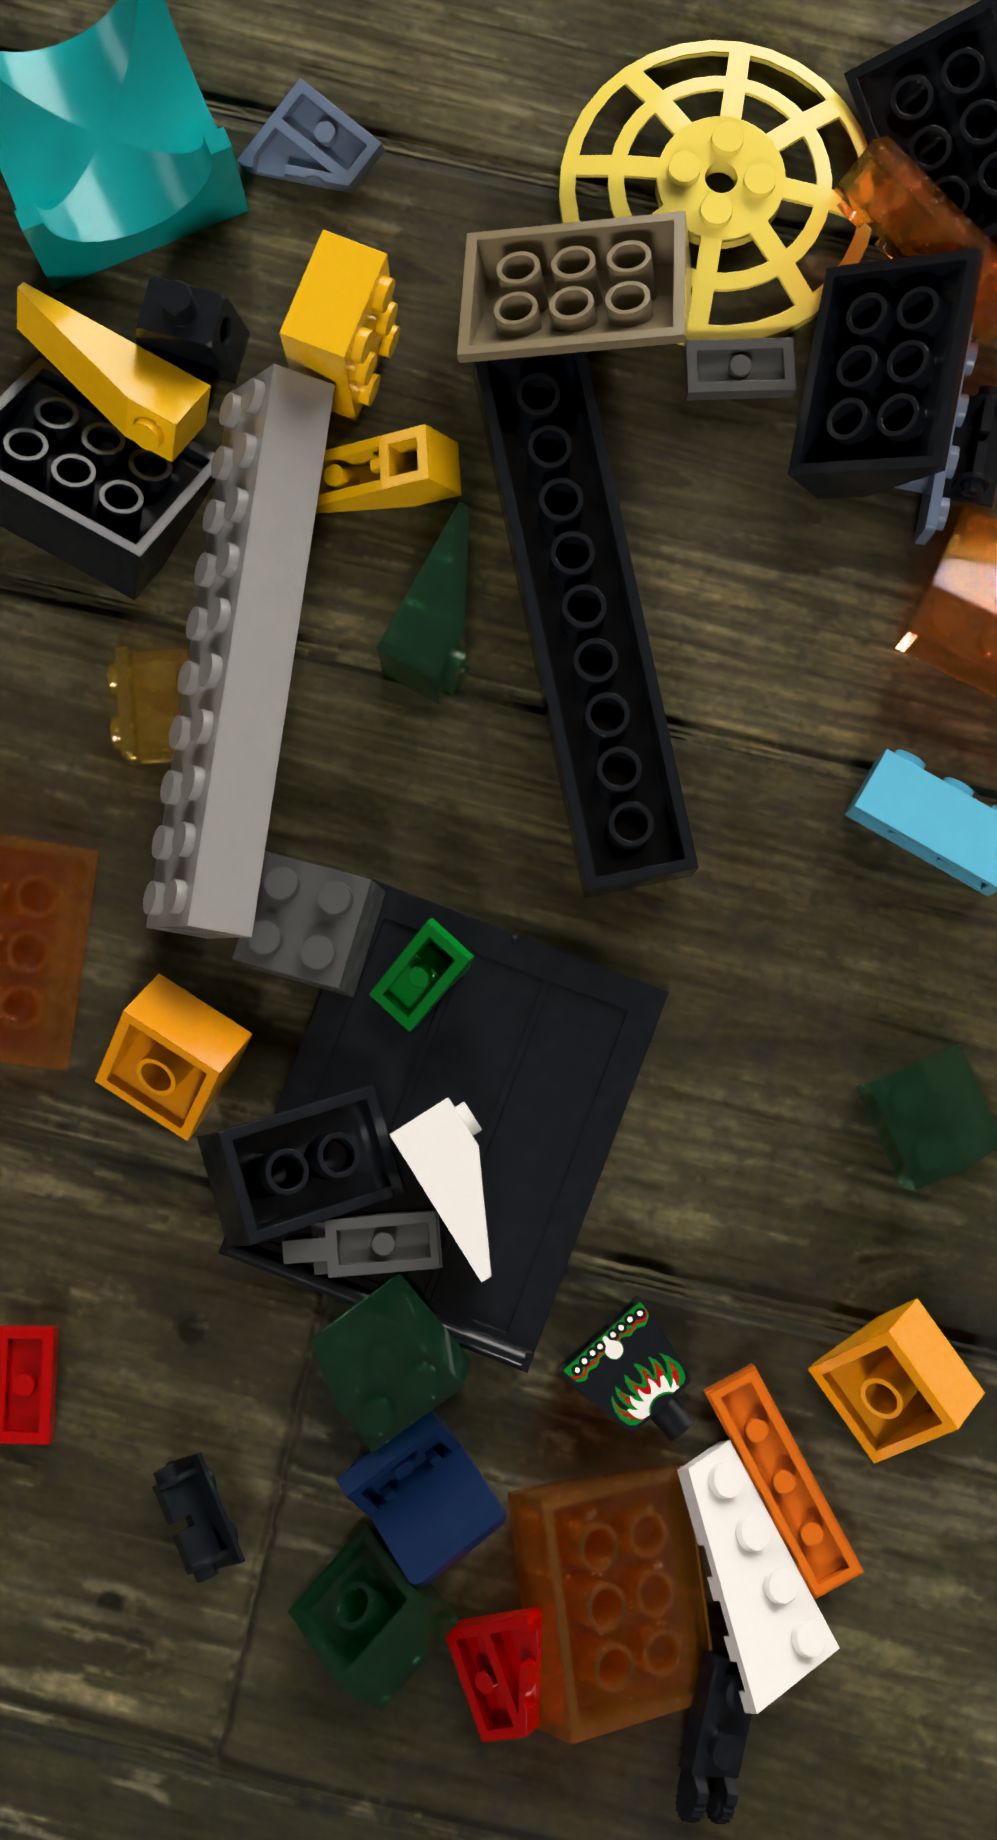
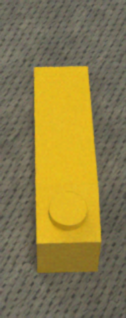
M23 282L17 287V329L125 437L136 442L143 449L152 451L173 462L205 426L211 386Z

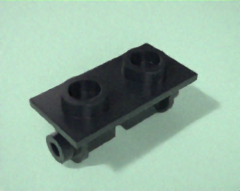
M982 386L979 388L977 395L969 396L964 422L961 427H955L952 445L960 447L959 459L952 479H945L942 497L992 507L997 484V387Z
M202 1452L172 1460L166 1463L165 1467L153 1472L156 1484L152 1486V1489L156 1494L167 1524H174L186 1518L189 1526L172 1536L187 1575L193 1574L196 1582L200 1583L218 1574V1568L240 1564L245 1561L238 1543L237 1530L228 1519L216 1489L215 1476L206 1465Z

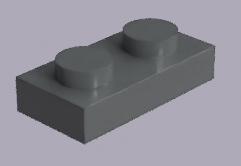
M794 337L686 340L685 342L686 401L793 398L795 394Z

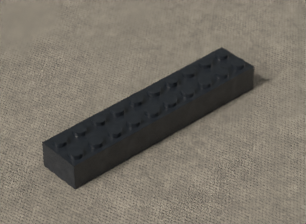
M586 352L473 362L474 383L584 898L691 877L699 866Z

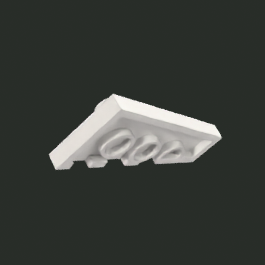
M730 1440L718 1441L679 1468L677 1472L697 1543L704 1546L712 1576L707 1577L713 1601H720L729 1635L724 1636L729 1658L731 1662H737L744 1690L739 1691L744 1712L758 1714L840 1648Z

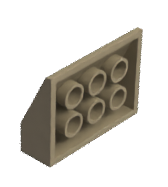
M679 211L467 233L457 348L459 363L685 343L691 304V257L686 212Z

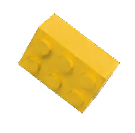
M323 229L279 333L289 369L335 384L331 412L356 421L363 404L369 407L372 405L381 378L380 375L376 374L383 356L391 358L399 340L401 328L395 323L398 304L393 302L392 298L395 279L390 278L387 253Z

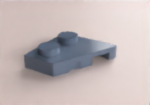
M300 78L240 155L237 162L244 171L250 174L353 193L383 155L385 149L378 139Z

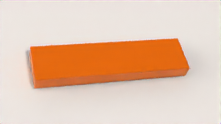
M751 1363L703 1389L814 1600L864 1573L755 1365Z

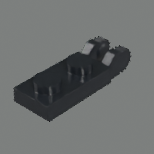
M705 1650L702 1654L678 1765L681 1768L675 1804L678 1817L681 1818V1821H685V1823L700 1822L704 1812H707V1818L711 1819L712 1823H730V1819H733V1813H735L734 1807L737 1806L739 1793L735 1778L739 1777L752 1714L744 1712L739 1691L744 1690L737 1662L730 1661L728 1652Z

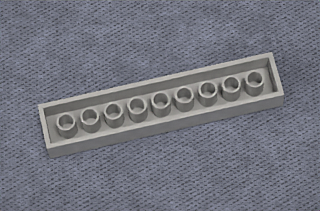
M272 364L235 390L229 392L225 396L220 408L219 422L224 426L222 444L216 450L211 464V476L216 479L213 499L207 504L203 516V530L208 532L205 552L200 555L194 573V581L196 585H199L196 606L191 610L186 624V637L191 639L188 660L183 663L177 681L178 692L182 694L179 715L174 718L169 732V745L171 748H174L171 770H168L164 775L160 790L161 801L165 803L162 825L156 829L152 841V856L156 859L153 881H150L147 885L143 898V910L145 914H148L146 928L207 939L252 937L335 388V384L277 364Z

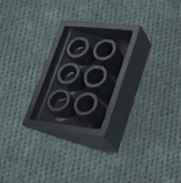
M981 0L844 73L909 256L979 247L985 252L997 247V0Z
M980 247L827 267L788 475L817 499L867 497L945 471L984 252Z
M39 357L0 396V526L135 600L163 568L216 481L211 476V464L215 453L192 440L173 462L152 451L143 449L136 442L125 437L52 363Z

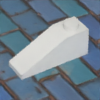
M448 1097L389 1135L482 1283L491 1277L479 1144L474 1138V1135L480 1132L482 1128L465 1101L455 1107Z

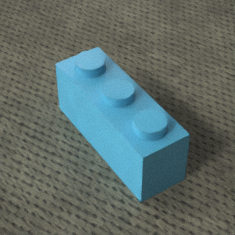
M886 749L873 763L844 815L988 897L997 893V805L989 807L973 798L974 791L959 780L951 777H945L941 780L924 770L926 764L917 756L904 750H896L894 753Z

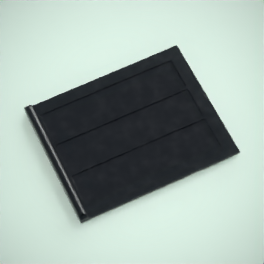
M372 879L386 893L355 996L353 998L329 990H322L274 1113L374 1085L405 1194L336 1216L344 1217L435 1209L389 1134L448 1097L455 1107L465 1101L482 1128L480 1132L474 1135V1138L479 1144L491 1277L481 1283L440 1215L439 1225L443 1268L328 1278V1274L314 1275L313 1262L283 1264V1238L311 1235V1225L251 1246L228 1247L224 1237L219 1254L528 1373L537 1344L669 992ZM430 918H433L474 955L468 972L446 991L422 1022L409 1032L374 1000L369 993Z

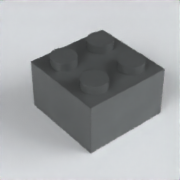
M265 851L252 937L238 938L232 959L254 970L354 998L386 891L372 879Z

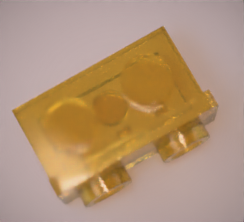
M116 646V663H109L107 671L111 696H118L119 717L111 718V739L114 750H121L122 756L131 765L172 762L174 748H171L169 745V732L174 718L180 712L182 694L178 692L177 681L183 663L188 660L189 651L188 649L132 653L128 646Z

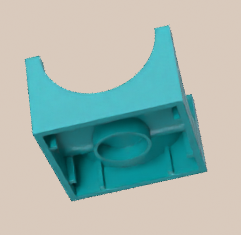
M117 0L111 10L96 24L63 43L33 51H0V170L17 209L14 213L21 230L53 290L249 211L233 147L224 126L217 128L183 50L165 0Z

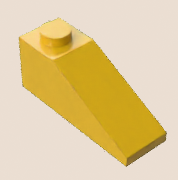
M423 424L325 450L316 514L415 507L461 496L458 442Z

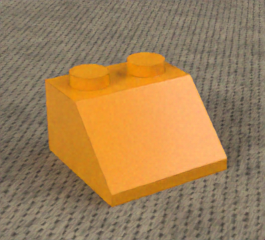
M159 973L123 1010L95 1082L188 1141L236 1070L253 1033Z
M918 1298L876 1317L808 1368V1371L874 1464L958 1430L985 1394Z

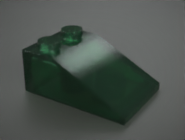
M460 501L377 646L383 675L439 705L447 692L453 695L458 692L470 668L469 665L465 664L469 656V652L466 651L470 562L469 506Z

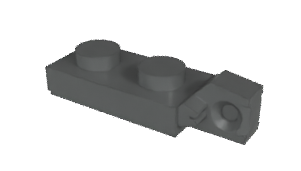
M436 1209L334 1217L311 1225V1235L283 1238V1264L313 1262L314 1275L328 1274V1278L443 1268L439 1213Z

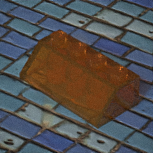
M888 135L874 139L835 187L834 191L842 198L837 207L855 226L860 228L866 223L880 237L875 245L887 259L980 247L984 252V258L972 322L974 325L970 342H975L979 338L988 346L997 337V246Z

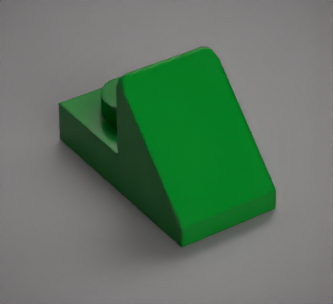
M430 918L369 995L411 1032L422 1022L446 991L468 972L474 955L437 921Z

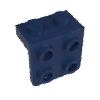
M427 1407L420 1414L411 1416L403 1421L396 1433L374 1450L360 1455L352 1463L351 1468L336 1479L345 1496L370 1516L408 1582L416 1588H424L499 1529L507 1518L506 1510L454 1431L430 1407Z

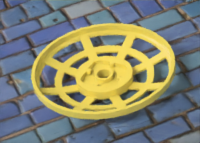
M706 40L682 43L650 53L623 68L598 90L582 110L568 138L561 164L559 186L561 224L580 222L575 194L576 178H608L610 209L614 218L632 216L626 199L624 178L655 180V195L659 209L652 214L686 212L689 242L699 246L696 269L691 268L692 293L686 340L781 338L811 322L818 316L824 283L812 292L796 263L806 255L816 242L825 224L828 212L858 222L852 242L838 266L860 263L868 246L876 215L877 183L872 154L862 128L844 100L825 80L800 62L772 49L744 42ZM706 56L728 57L726 76L692 78L671 85L664 90L645 74L653 68L682 59ZM749 61L767 65L795 78L817 94L823 102L802 112L795 103L778 91L759 82L747 80ZM625 85L644 104L635 111L624 125L614 145L612 155H580L584 138L595 116L609 98ZM714 91L723 92L720 116L707 117L691 122L675 104V101L694 94ZM745 95L770 105L783 114L788 121L765 134L755 125L741 120ZM654 115L673 135L662 151L660 158L628 155L638 133ZM838 119L850 136L859 159L862 178V199L832 189L829 156L817 130ZM802 138L807 144L814 163L816 185L787 178L785 174L784 162L780 152ZM713 173H724L732 179L734 188L725 193H718L708 187L705 179ZM782 200L812 207L811 215L804 229L787 248L770 225L777 215ZM752 240L767 260L762 265L742 271L717 272L721 249L741 246ZM775 278L779 279L794 305L782 313L755 322L733 325L708 324L714 292L747 290L768 283ZM678 343V345L685 346V343Z

